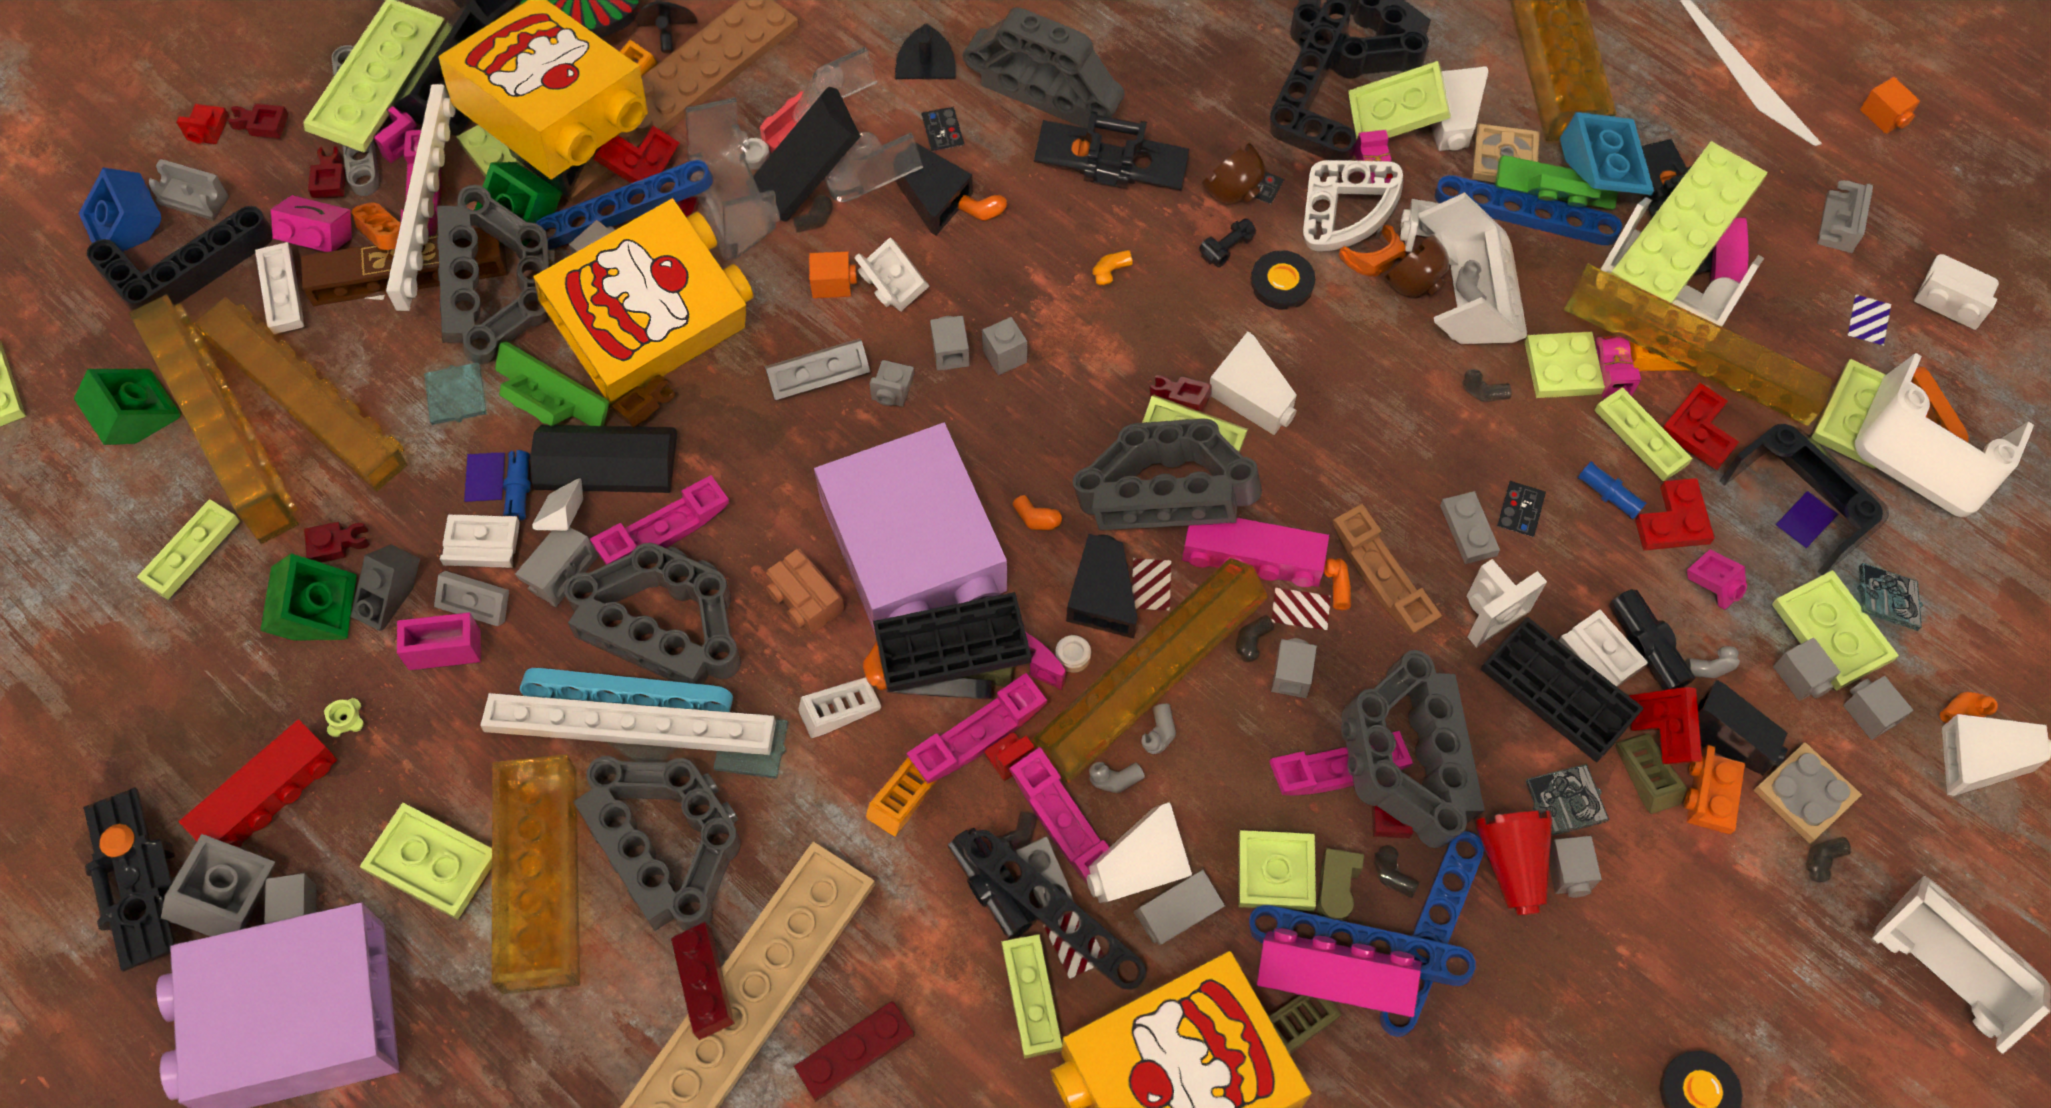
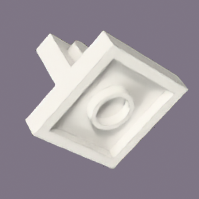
M1493 559L1480 567L1466 596L1472 609L1479 614L1468 635V638L1476 648L1531 611L1547 583L1542 575L1537 571L1515 585Z

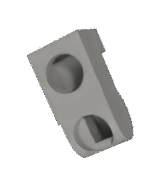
M1047 837L1016 850L1017 855L1073 901L1069 886ZM1042 886L1034 887L1032 889L1040 909L1048 905L1050 894Z

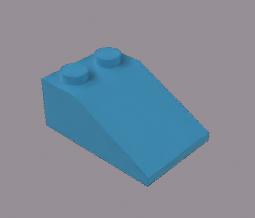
M1576 112L1560 137L1565 161L1592 188L1651 195L1654 192L1634 119Z

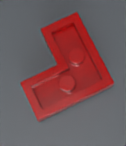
M652 126L639 148L617 135L599 148L593 160L628 182L634 183L662 172L680 142L657 127Z
M1700 382L1663 426V429L1682 448L1715 470L1721 467L1739 443L1738 440L1712 424L1728 400Z
M1697 478L1664 481L1660 486L1667 512L1639 514L1635 520L1643 551L1709 545L1715 539Z
M1683 687L1629 695V697L1644 708L1631 723V730L1643 732L1660 729L1663 764L1675 765L1702 762L1696 688Z

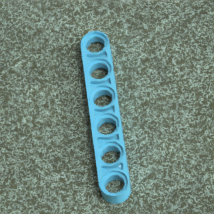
M546 668L527 669L520 685V692L524 696L719 712H730L733 702L732 693L719 686Z

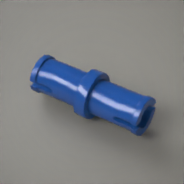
M516 450V457L514 451L508 453L507 478L503 480V490L506 491L503 516L517 517L519 515V520L522 521L526 518L527 493L531 490V482L528 480L530 453Z
M1592 461L1577 477L1602 495L1601 500L1605 503L1610 501L1630 516L1632 520L1647 504L1624 487L1621 479L1617 478L1615 480Z

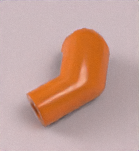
M964 195L959 202L958 209L979 220L987 221L1002 214L1007 208V201L1001 195H992L980 201Z
M1026 495L1016 498L1012 503L1029 529L1052 530L1060 526L1062 522V515L1058 510L1034 508Z
M1328 558L1325 561L1323 573L1326 577H1332L1333 608L1341 611L1347 610L1351 607V585L1348 565L1340 558L1336 560Z
M876 641L863 662V670L867 682L871 686H876L879 690H885L887 687Z
M1962 692L1940 712L1939 716L1944 723L1949 722L1957 714L1986 717L1996 713L1998 704L1991 696L1973 692Z

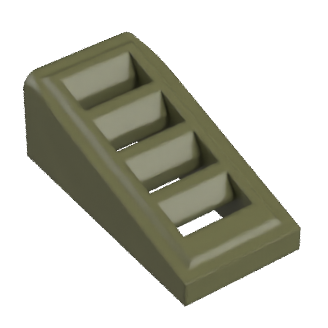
M1649 733L1616 743V750L1650 814L1678 806L1682 803L1687 787L1671 765L1662 763V751ZM1646 750L1648 753L1638 757L1633 755V753ZM1653 763L1654 765L1645 769L1642 768V766ZM1656 777H1660V780L1652 782L1650 780Z
M1306 995L1298 996L1268 1017L1289 1054L1293 1053L1342 1016L1332 1001L1316 998L1328 1014L1324 1018L1319 1015L1309 1002L1314 997ZM1301 1006L1306 1009L1316 1022L1314 1025L1310 1026L1298 1009ZM1291 1014L1304 1030L1300 1035L1287 1019ZM1278 1023H1281L1291 1036L1292 1040L1290 1042H1287L1276 1028Z

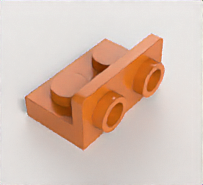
M1707 745L1701 751L1702 762L1690 763L1689 775L1694 776L1692 787L1688 788L1684 799V808L1688 809L1686 823L1731 835L1736 830L1745 763L1714 755L1715 747Z

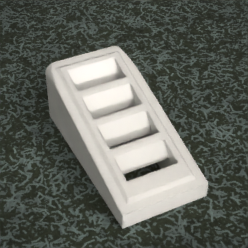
M866 677L802 696L799 705L800 716L811 738L827 734L881 709V704L873 687L867 682ZM859 691L865 704L859 705L854 693ZM842 698H846L850 706L849 709L845 708L841 700ZM832 703L836 713L831 714L828 707L829 704ZM817 709L819 710V712H820V714H821V717H820V718H819V716H818V714H817V711H816Z

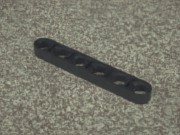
M986 830L975 831L966 838L963 851L969 862L1115 986L1121 989L1132 990L1138 988L1146 978V968L1142 960L999 838ZM979 836L987 838L992 846L990 855L984 859L975 857L970 849L973 839ZM1007 861L1015 862L1020 867L1021 876L1016 883H1006L1000 876V868ZM1036 886L1046 888L1050 894L1048 905L1042 909L1034 907L1029 900V894ZM1065 911H1072L1079 918L1077 930L1070 934L1063 932L1058 924L1060 915ZM1094 936H1102L1108 942L1107 954L1099 959L1091 956L1088 950V943ZM1127 960L1133 962L1138 970L1136 979L1128 984L1122 982L1117 974L1119 965Z

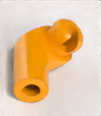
M1125 250L1108 254L1098 261L1093 268V275L1096 276V283L1099 286L1112 283L1113 276L1111 271L1132 266L1130 251Z

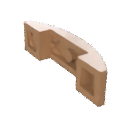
M1363 504L1333 520L1336 532L1357 571L1383 607L1405 630L1413 635L1442 617L1423 588L1416 590L1379 537L1382 531Z

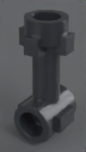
M1244 218L1240 222L1235 221L1231 224L1232 232L1220 241H1217L1212 236L1208 237L1199 247V251L1202 253L1201 257L1209 264L1213 263L1217 268L1223 266L1230 258L1231 254L1228 251L1238 242L1242 243L1244 241L1249 243L1253 240V235L1256 234L1254 224L1249 219Z

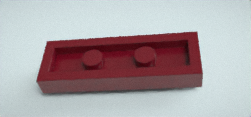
M703 922L672 937V946L693 1035L702 1040L735 1024L711 927L706 922Z
M891 1001L794 1065V1068L814 1101L817 1102L914 1037V1032L894 1001Z

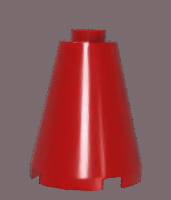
M1538 811L1495 815V820L1489 821L1487 825L1485 817L1475 820L1476 829L1508 909L1516 908L1517 915L1540 913L1539 906L1547 905L1552 834L1551 811L1542 813L1541 818H1539Z

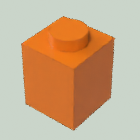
M1892 77L1871 90L1860 111L1887 134L1897 127L1900 129L1906 127L1914 119L1915 114L1913 112L1920 103V100L1900 81Z
M848 251L809 253V276L812 298L851 297V284H857L856 264H850Z

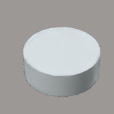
M759 138L744 140L740 143L737 150L741 165L752 170L759 169L770 156L767 143Z
M1070 635L1058 642L1055 657L1067 672L1076 673L1088 666L1091 658V648L1084 638Z

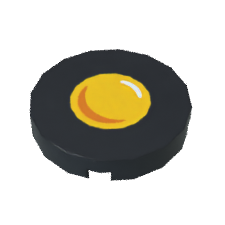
M1287 250L1272 251L1263 255L1255 262L1250 277L1252 288L1254 289L1253 293L1256 298L1266 306L1278 310L1288 309V307L1295 305L1296 307L1303 305L1311 297L1316 281L1314 269L1309 261L1301 255Z
M1685 1052L1670 1061L1663 1072L1659 1087L1662 1103L1665 1108H1741L1743 1094L1739 1078L1728 1063L1717 1055L1708 1052Z

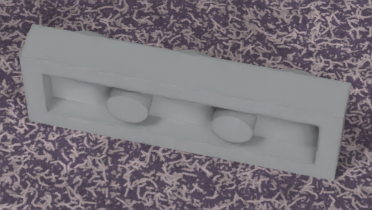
M860 338L765 366L775 400L870 372L864 346Z

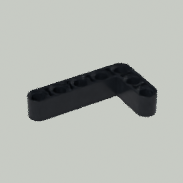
M1327 0L1324 3L1270 114V131L1274 138L1323 159L1335 161H1350L1353 158L1356 144L1355 132L1346 125L1308 111L1349 28L1351 8L1347 0ZM1332 14H1340L1343 17L1333 19L1330 16ZM1319 40H1327L1330 43L1327 45H1319L1316 42H1318ZM1307 66H1313L1317 68V70L1313 72H1307L1304 70V68ZM1295 92L1304 94L1303 97L1298 99L1290 95ZM1285 118L1289 119L1291 123L1280 125L1277 121ZM1309 130H1316L1320 134L1311 137L1305 133ZM1343 141L1346 142L1348 146L1345 148H1337L1336 146H1334V144L1336 142Z
M245 206L142 273L139 272L117 245L108 239L93 242L87 249V257L105 282L138 319L152 321L255 254L256 249L267 246L272 241L273 234L262 211L255 206Z

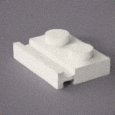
M448 515L443 540V555L440 556V561L444 566L513 568L512 559L516 551L520 527L518 518L512 516Z
M1600 609L1573 627L1570 632L1563 634L1559 639L1560 643L1617 687L1644 669L1648 664L1646 659Z

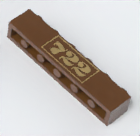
M479 227L475 228L474 230L478 236V252L474 260L479 267V280L508 275L505 245ZM438 234L429 236L427 244H423V267L417 273V290L440 286L438 278ZM461 238L456 240L454 244L457 247L466 248L471 245V242ZM368 245L301 256L302 288L312 306L387 295L386 290L395 249L381 250L376 245ZM464 269L457 271L455 274L456 277L463 280L469 279L473 275L470 271Z

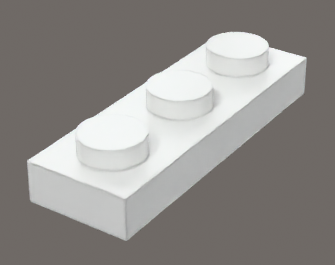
M286 242L256 249L268 330L274 335L305 327L293 253L290 245Z

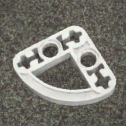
M1324 160L1316 163L1311 168L1303 228L1306 245L1314 251L1337 250L1344 246L1354 245L1376 232L1389 219L1399 202L1403 189L1401 167L1389 161ZM1355 171H1360L1366 177L1361 183L1353 184L1348 181V176ZM1323 172H1329L1326 182H1321L1320 180ZM1339 172H1342V183L1338 182ZM1371 172H1375V183H1371ZM1388 173L1393 174L1391 183L1384 182V178H1386ZM1338 194L1383 195L1378 205L1362 220L1347 228L1334 231ZM1325 199L1330 202V207L1324 212H1317L1313 209L1314 203L1318 200ZM1316 221L1322 222L1323 235L1320 236V240H1314L1313 236L1317 232Z

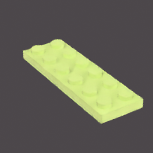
M386 0L303 122L304 130L365 153L374 136L388 117L389 113L387 110L395 106L393 103L445 26V18L397 0Z
M1711 141L1612 270L1609 279L1666 312L1764 181L1768 172Z

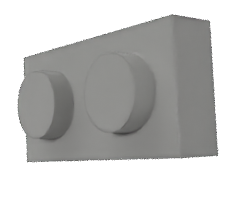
M1475 491L1443 499L1440 507L1464 563L1468 564L1497 556L1500 551Z
M444 571L438 575L434 607L456 614L470 612L475 620L500 626L505 622L509 590Z

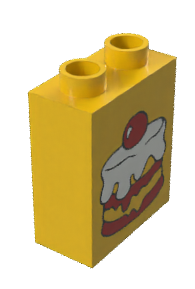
M528 0L438 56L451 104L551 180L572 165L578 166L586 163L593 156L597 148L621 132L634 130L648 114L640 66L547 0Z
M673 198L533 276L540 304L603 397L609 401L610 407L636 386H639L641 389L646 387L655 376L668 374L745 328L746 302L754 298L753 291L746 277L735 264L723 270L709 251L717 246V240L706 219L698 211L686 217Z
M1231 951L1063 1038L1061 1054L1065 1063L1050 1070L1054 1084L1067 1108H1302L1312 1094Z

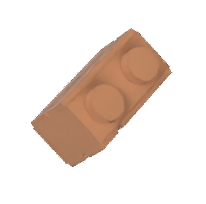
M800 549L794 550L783 561H779L767 570L766 575L769 585L766 586L768 593L776 603L779 604L783 601L789 607L787 614L798 628L804 625L810 633L814 634L826 625L828 621L833 620L843 612L842 596Z

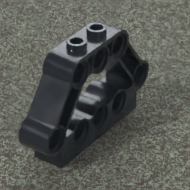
M1298 0V5L1294 8L1290 36L1301 48L1321 11V0ZM1347 0L1350 4V14L1353 15L1354 22L1362 28L1372 29L1376 32V36L1359 38L1349 36L1346 33L1329 67L1331 70L1343 78L1355 79L1362 74L1392 71L1406 72L1423 66L1429 45L1427 33L1431 22L1430 18L1405 0ZM1319 40L1316 43L1319 45H1327L1330 42H1328L1327 40Z

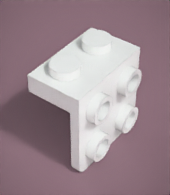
M1940 254L1935 258L1914 302L1976 330L1992 311L1998 300L1993 295L1999 282L1990 275Z

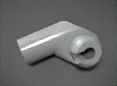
M1475 260L1467 261L1460 268L1456 281L1457 291L1468 302L1481 297L1485 300L1487 299L1477 288L1482 268Z
M1724 646L1718 650V659L1710 661L1688 658L1686 664L1694 676L1714 679L1737 669L1740 663L1738 659L1739 651L1735 647Z
M1159 704L1153 707L1156 726L1148 735L1145 733L1141 739V744L1148 753L1157 754L1163 752L1176 736L1169 704Z
M1096 762L1089 769L1091 783L1096 788L1113 793H1120L1145 778L1143 770L1136 762L1120 772L1109 769L1104 762Z

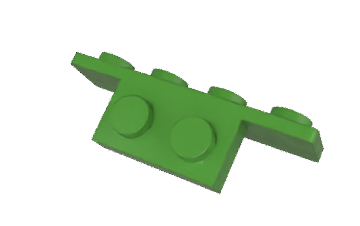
M1506 155L1499 158L1495 182L1497 188L1536 195L1538 199L1545 201H1566L1568 205L1575 207L1591 206L1605 210H1613L1616 207L1618 191L1592 188L1574 169Z
M507 341L500 343L495 370L511 380L501 384L499 396L550 426L572 416L589 426H604L609 407L607 399Z

